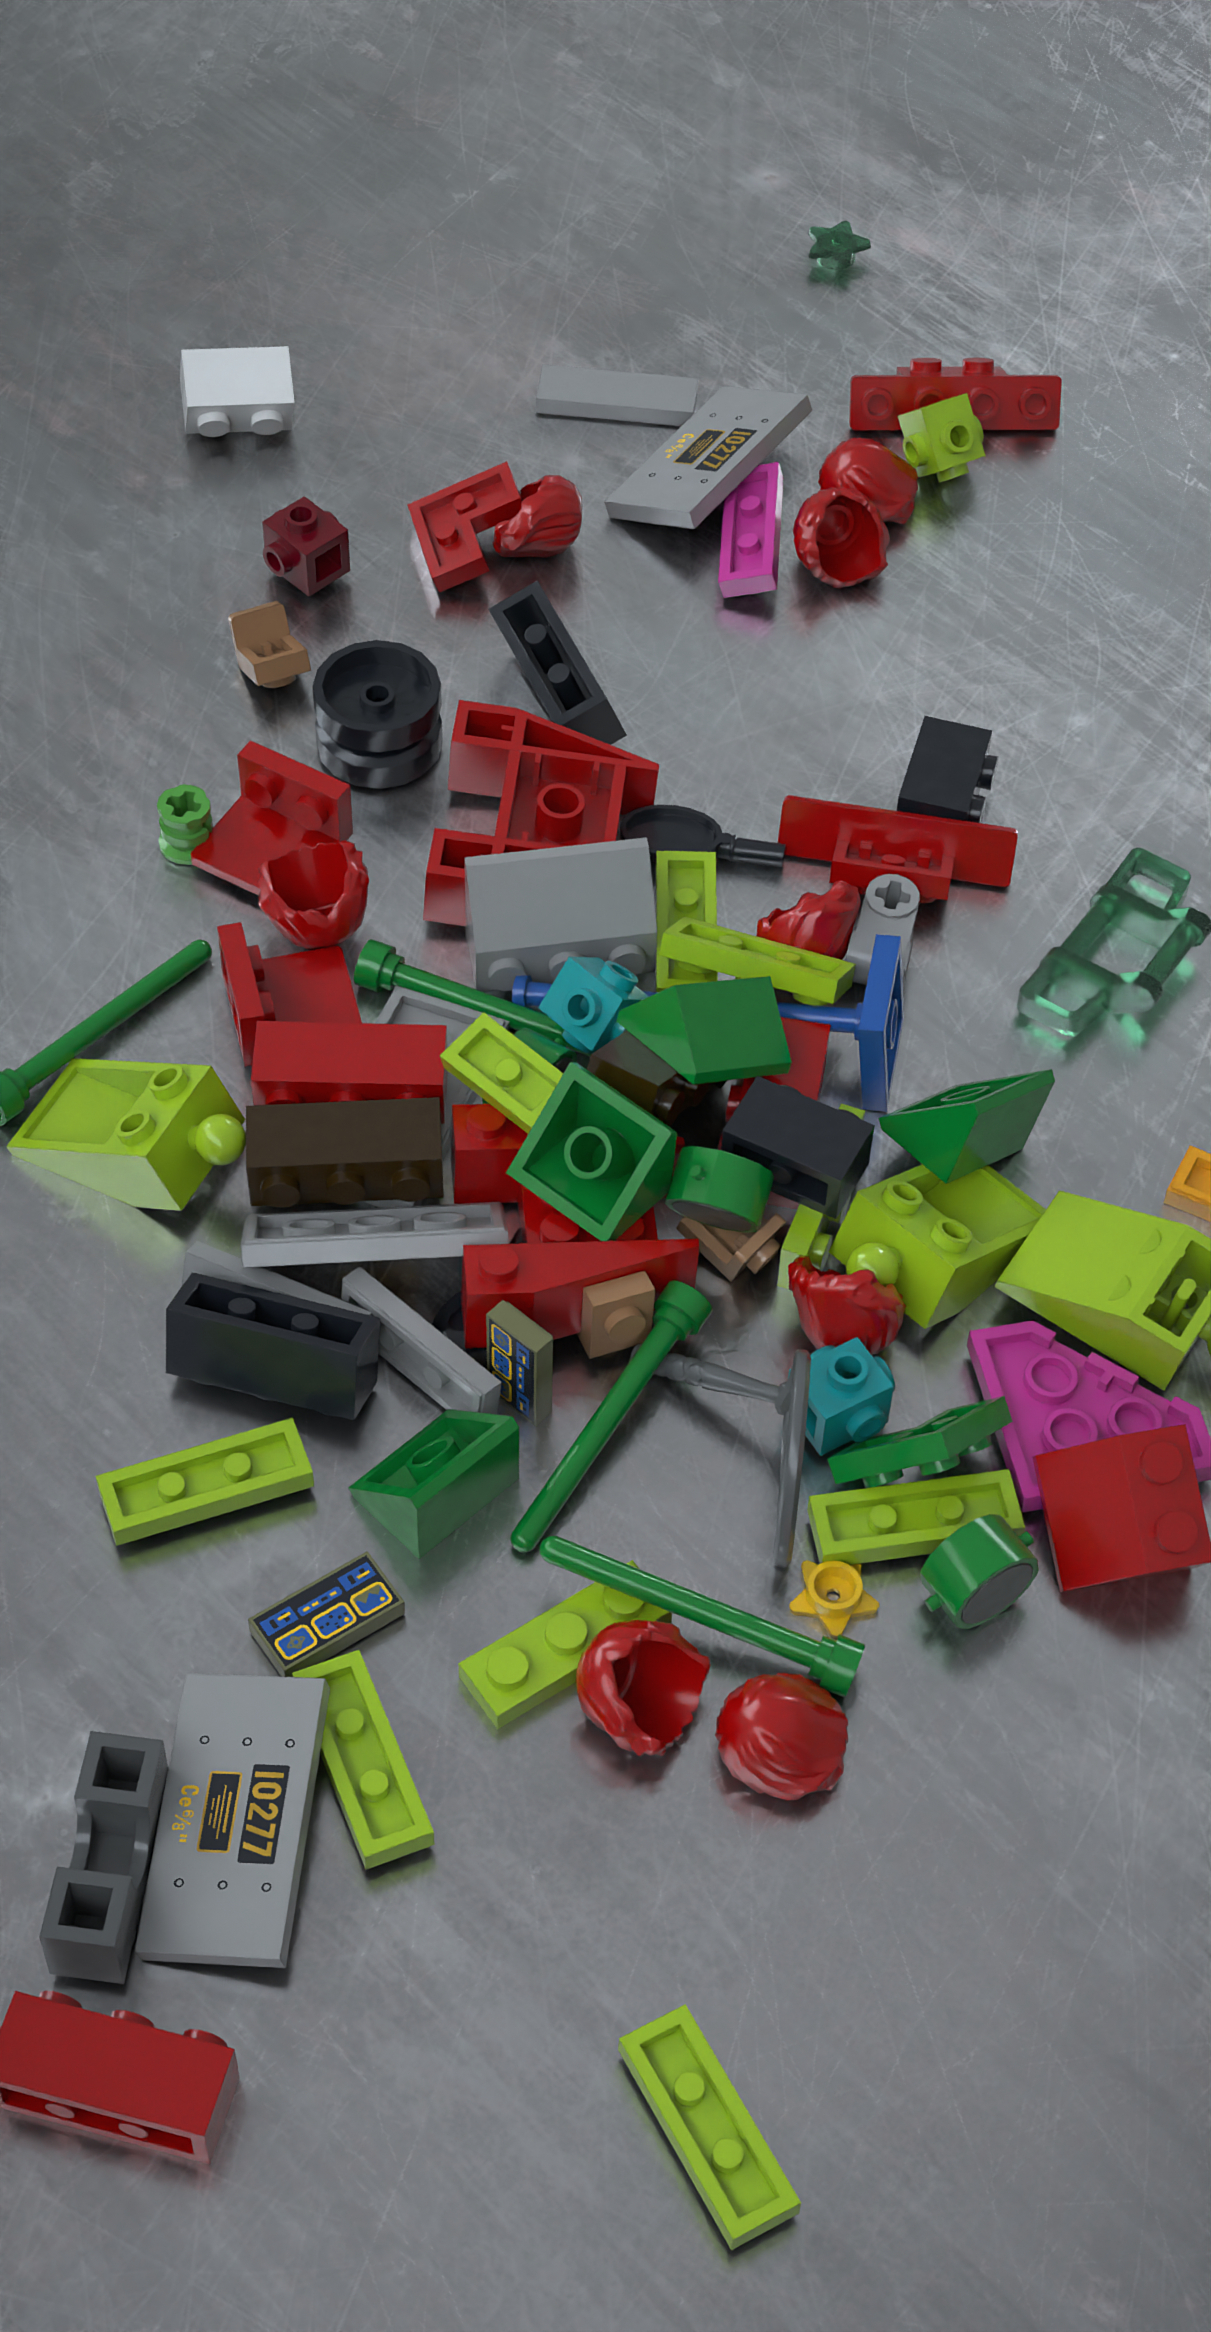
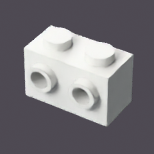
M288 346L181 350L180 384L185 434L200 433L207 437H218L228 432L253 431L260 435H272L281 430L292 429L295 401Z

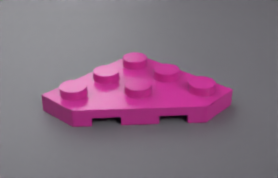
M1033 1320L969 1331L967 1348L984 1400L1005 1396L1013 1421L997 1430L995 1434L1006 1468L1010 1470L1021 1513L1043 1509L1033 1462L1035 1455L1123 1434L1186 1424L1198 1482L1211 1480V1438L1200 1408L1177 1396L1172 1401H1169L1138 1385L1139 1376L1094 1352H1091L1086 1357L1055 1341L1056 1332Z

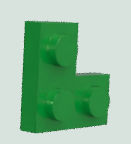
M1005 1396L947 1409L914 1428L856 1442L827 1458L835 1484L862 1478L865 1488L877 1487L903 1477L902 1469L919 1466L923 1476L953 1468L961 1463L959 1456L971 1454L991 1446L990 1435L1013 1421Z

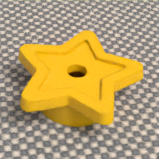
M808 1560L803 1561L801 1570L806 1588L789 1604L790 1612L793 1615L818 1618L829 1635L834 1639H837L839 1634H843L850 1618L875 1614L880 1607L879 1602L863 1590V1583L860 1577L861 1563L849 1565L841 1561H826L821 1564ZM829 1592H836L840 1598L830 1600L827 1594Z

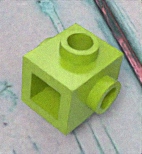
M967 393L898 416L904 435L903 452L907 462L916 469L918 477L936 473L939 482L969 473L967 462L986 456L982 445L984 438L983 429L978 418L973 415Z

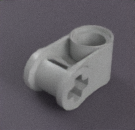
M885 874L876 877L869 883L857 927L853 928L845 961L856 964L852 982L867 985L875 937L878 934L901 936L904 986L913 946V926L920 901L916 885L908 878L896 874Z

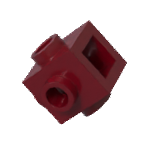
M305 496L262 521L264 539L263 558L266 565L275 575L283 576L308 597L350 571L348 529L340 524L331 512L323 511Z

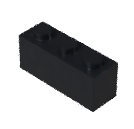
M538 581L488 609L554 723L610 745L627 736L606 695Z
M192 1272L166 1308V1373L191 1379L200 1384L215 1385L255 1395L264 1400H275L319 1411L328 1416H339L355 1420L377 1383L380 1318Z

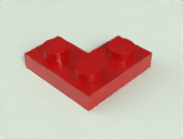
M507 461L407 504L431 578L439 593L490 571L477 534L496 526L499 522L515 517L520 511L521 502L523 501Z

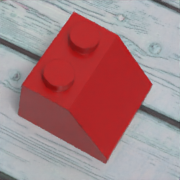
M1186 1424L1118 1435L1033 1457L1060 1592L1191 1570L1211 1563V1541Z

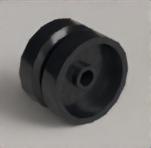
M381 640L360 642L332 653L317 669L312 686L314 710L317 717L315 721L316 744L321 762L334 776L355 786L377 789L405 785L423 776L438 760L443 742L442 719L440 716L442 706L441 682L435 665L422 652L397 642Z

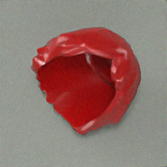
M850 438L847 441H842L826 456L825 462L819 470L818 483L821 488L820 490L830 487L856 489L858 492L865 494L878 508L883 522L893 521L905 524L914 510V500L918 491L916 469L886 446L872 439Z
M546 475L538 481L521 488L520 492L523 501L521 502V509L515 517L496 524L494 541L492 543L495 551L502 557L548 558L564 553L577 539L582 525V496L576 485L560 475Z
M830 487L819 490L818 493L813 494L803 502L794 522V544L798 558L814 577L819 578L821 582L831 585L833 588L851 587L855 584H860L864 580L876 578L888 566L886 548L890 542L889 532L881 518V512L865 494L858 492L854 488L837 489Z
M341 840L336 843H317L316 847L313 848L304 845L299 851H289L286 855H282L274 860H267L259 866V907L275 928L292 944L306 949L334 946L349 939L362 925L367 907L369 877L368 869L362 862V851H356L355 843Z
M839 880L835 881L832 888L824 895L820 896L816 893L807 892L801 895L797 904L788 910L776 908L768 917L761 918L757 923L756 936L842 960L847 953L860 907L858 888Z
M799 1255L793 1263L788 1265V1287L793 1292L802 1329L817 1350L828 1345L837 1347L858 1337L873 1356L884 1350L896 1339L903 1322L906 1305L903 1302V1295L898 1293L893 1283L884 1287L877 1281L874 1272L868 1269L859 1270L850 1275H841L839 1272L831 1269L821 1271L814 1267L809 1256Z
M646 1620L613 1623L601 1630L592 1639L590 1645L582 1653L577 1665L576 1686L581 1709L597 1728L606 1731L614 1739L618 1747L634 1751L639 1757L643 1754L649 1756L657 1754L663 1757L666 1749L672 1748L674 1741L680 1740L683 1735V1727L689 1725L693 1720L692 1713L696 1712L699 1707V1696L709 1673L710 1659L708 1656L701 1655L698 1649L681 1635L680 1628L674 1624Z
M762 1674L748 1679L744 1684L729 1693L724 1700V1706L720 1708V1715L717 1717L715 1736L719 1741L718 1750L722 1761L728 1767L732 1776L759 1794L766 1793L770 1796L789 1801L799 1800L811 1792L831 1791L844 1770L843 1757L849 1740L847 1731L849 1723L837 1700L832 1698L826 1689L821 1688L815 1682L800 1674Z

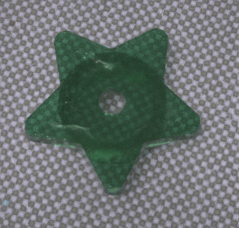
M842 221L832 228L812 226L808 231V235L815 243L809 251V258L816 259L819 264L829 269L840 270L848 268L855 262L857 252L871 248L869 239L853 234L848 221Z

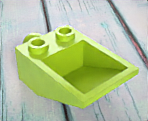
M74 1058L69 1062L6 1147L12 1156L133 1207L182 1211L214 1165L230 1164L242 1155L246 1146V1133L242 1124L246 1119L211 1065Z
M922 1164L857 1191L828 1252L846 1266L847 1275L859 1270L868 1269L874 1272L877 1281L884 1287L893 1283L898 1293L903 1295V1302L906 1305L904 1313L921 1327L927 1329L960 1313L999 1279L1046 1209L989 1165L945 1184Z
M1059 1190L995 1284V1288L1164 1391L1198 1337L1207 1342V1348L1211 1356V1238L1189 1225ZM1186 1304H1188L1189 1309H1184Z

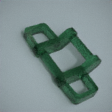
M1143 848L1132 849L1109 881L1100 886L1090 900L1091 908L1061 946L1051 948L1040 961L1036 971L1022 985L1016 1005L1018 1011L1065 1036L1073 1037L1081 1033L1105 1011L1112 1014L1151 1010L1163 995L1162 985L1192 947L1200 946L1211 933V920L1206 914L1192 907L1181 908L1187 896L1191 874L1187 870ZM1142 875L1172 890V894L1164 909L1123 888L1133 876ZM1108 924L1159 949L1143 971L1126 972L1119 975L1083 958V955ZM1051 982L1087 1002L1075 1011H1068L1038 995Z

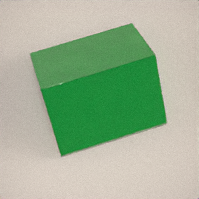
M770 976L674 985L620 1010L617 1017V1023L692 1084L786 1074L789 1072L792 1063Z
M570 1062L506 1174L600 1241H615L668 1193L672 1180L677 1132L578 1063Z
M1052 1069L958 1084L878 1119L883 1132L945 1184H948L1022 1150L1055 1083Z
M448 1409L349 1486L348 1489L357 1502L418 1559H421L519 1479V1426L513 1416Z

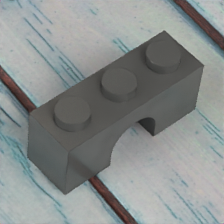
M90 1731L74 1795L77 1809V1831L74 1851L69 1868L58 1866L56 1868L39 1936L50 1974L124 1984L149 1876L168 1773L163 1740Z

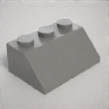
M647 837L464 857L466 940L476 990L482 992L513 990L514 979L518 975H530L532 982L553 983L569 956L599 957L605 962L612 961L622 965L634 975L655 972L657 925Z

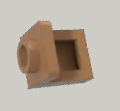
M279 601L229 615L228 622L238 666L257 686L263 685L267 688L285 686L296 679L295 675L311 671L307 649L290 635L285 608Z
M776 1213L768 1221L763 1217L760 1229L757 1232L742 1233L712 1227L683 1217L676 1229L686 1239H699V1252L732 1282L746 1267L754 1274H757L778 1253L782 1246L775 1238L786 1221Z
M645 1271L583 1288L581 1332L577 1333L589 1358L642 1344L651 1332L655 1288Z

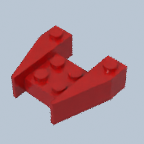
M459 700L451 739L447 790L501 797L495 836L434 828L426 870L423 920L466 926L464 857L616 841L620 814L626 815L637 808L654 805L660 764L519 708Z
M490 1104L452 1105L450 1159L454 1204L518 1202L519 1221L522 1232V1243L463 1245L461 1301L465 1348H487L486 1314L502 1300L508 1301L553 1336V1340L581 1332L584 1287L645 1271L655 1288L654 1302L669 1281H680L695 1289L699 1239L658 1240L654 1206H652L615 1241H600L506 1174L528 1136L524 1130ZM677 1136L673 1173L679 1153L685 1146L683 1137ZM667 1194L664 1195L661 1199H666Z

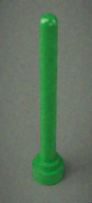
M201 939L193 941L15 1070L6 1068L2 1072L0 1071V1126L6 1124L24 1110V1102L30 1098L29 1091L206 963L212 956L211 945Z
M370 939L359 955L354 972L355 985L380 993L383 989L393 991L395 986L398 985L509 1021V1027L518 1031L528 1028L552 1041L560 1038L565 1042L566 1048L591 1057V1054L582 1052L570 1045L562 1036L565 1029L546 1014L405 964V958L397 955L396 948Z
M680 1281L668 1282L654 1302L656 1313L652 1319L655 1326L513 1530L510 1539L514 1549L525 1553L536 1547L677 1340L684 1341L688 1335L698 1334L713 1311L710 1302L699 1291Z
M549 1536L540 1545V1555L547 1563L810 1668L808 1675L819 1679V1686L844 1698L848 1693L865 1648L863 1643L840 1634L836 1640L823 1635L821 1641H817L558 1536Z

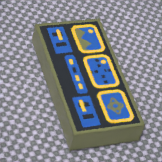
M502 1300L486 1314L487 1370L502 1382L499 1398L537 1427L552 1413L553 1336L508 1301Z
M366 1551L248 1619L249 1631L281 1677H292L293 1672L323 1662L404 1615L405 1602L369 1552Z

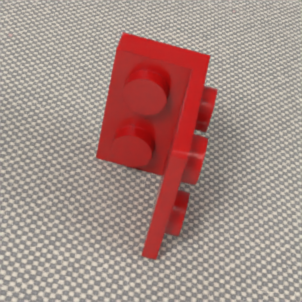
M250 740L237 754L241 796L216 823L212 833L209 832V838L194 848L191 852L192 865L259 896L260 887L258 880L260 873L258 868L263 862L274 860L292 850L299 851L304 845L313 848L316 847L317 843L325 842V844H328L330 842L336 843L341 840H348L353 834L350 784Z
M241 922L217 926L222 976L244 1067L252 1066L257 1021L362 1023L341 947L333 946L262 959L258 945L247 946Z

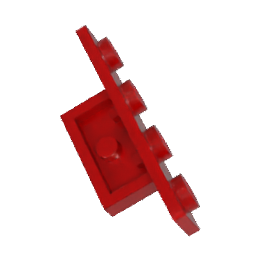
M937 358L911 359L910 367H897V375H854L851 377L849 426L852 430H902L898 419L899 415L967 393L973 415L978 418L983 430H1055L1060 424L1062 380L1058 375H1008L1000 366H994V360L990 358L963 359L962 367H942V360Z
M792 795L784 798L778 843L786 844L785 855L831 861L829 883L842 880L851 886L857 887L859 894L865 895L869 883L876 877L885 874H896L908 878L916 885L920 896L919 903H931L936 899L948 900L951 879L1000 887L1009 886L1018 840L1017 829L1011 827Z

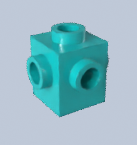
M569 956L538 1009L565 1029L562 1036L570 1045L582 1052L592 1054L626 1031L624 1027L616 1022L619 1011L649 996L635 986L638 978L622 965L612 961L605 962L599 957Z
M858 1337L837 1347L833 1345L824 1346L811 1354L805 1435L820 1456L851 1440L862 1442L873 1437L889 1420L892 1396L895 1391L893 1375L885 1361L879 1356L872 1357Z

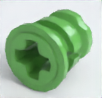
M183 784L165 790L158 799L157 811L160 815L159 827L161 832L158 842L160 851L167 860L176 864L191 865V852L196 846L209 838V832L212 833L213 821L211 803L206 797L205 791L194 785Z

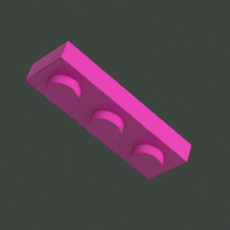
M779 462L758 465L724 499L718 577L723 598L777 590L784 480Z

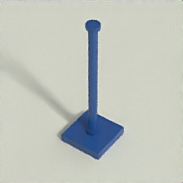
M876 934L863 1003L858 1002L856 1009L777 1002L780 1017L830 1024V1032L853 1033L854 1039L859 1041L862 1109L887 1112L904 1022L901 936ZM518 975L513 983L512 1003L526 1008H530V1006L539 1007L553 983L532 982L530 975ZM643 991V992H644L646 995H648L649 997L652 996V995H654V994H656V993H658V992Z

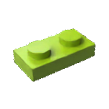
M484 1012L440 1055L443 1067L527 1134H529L564 1074Z

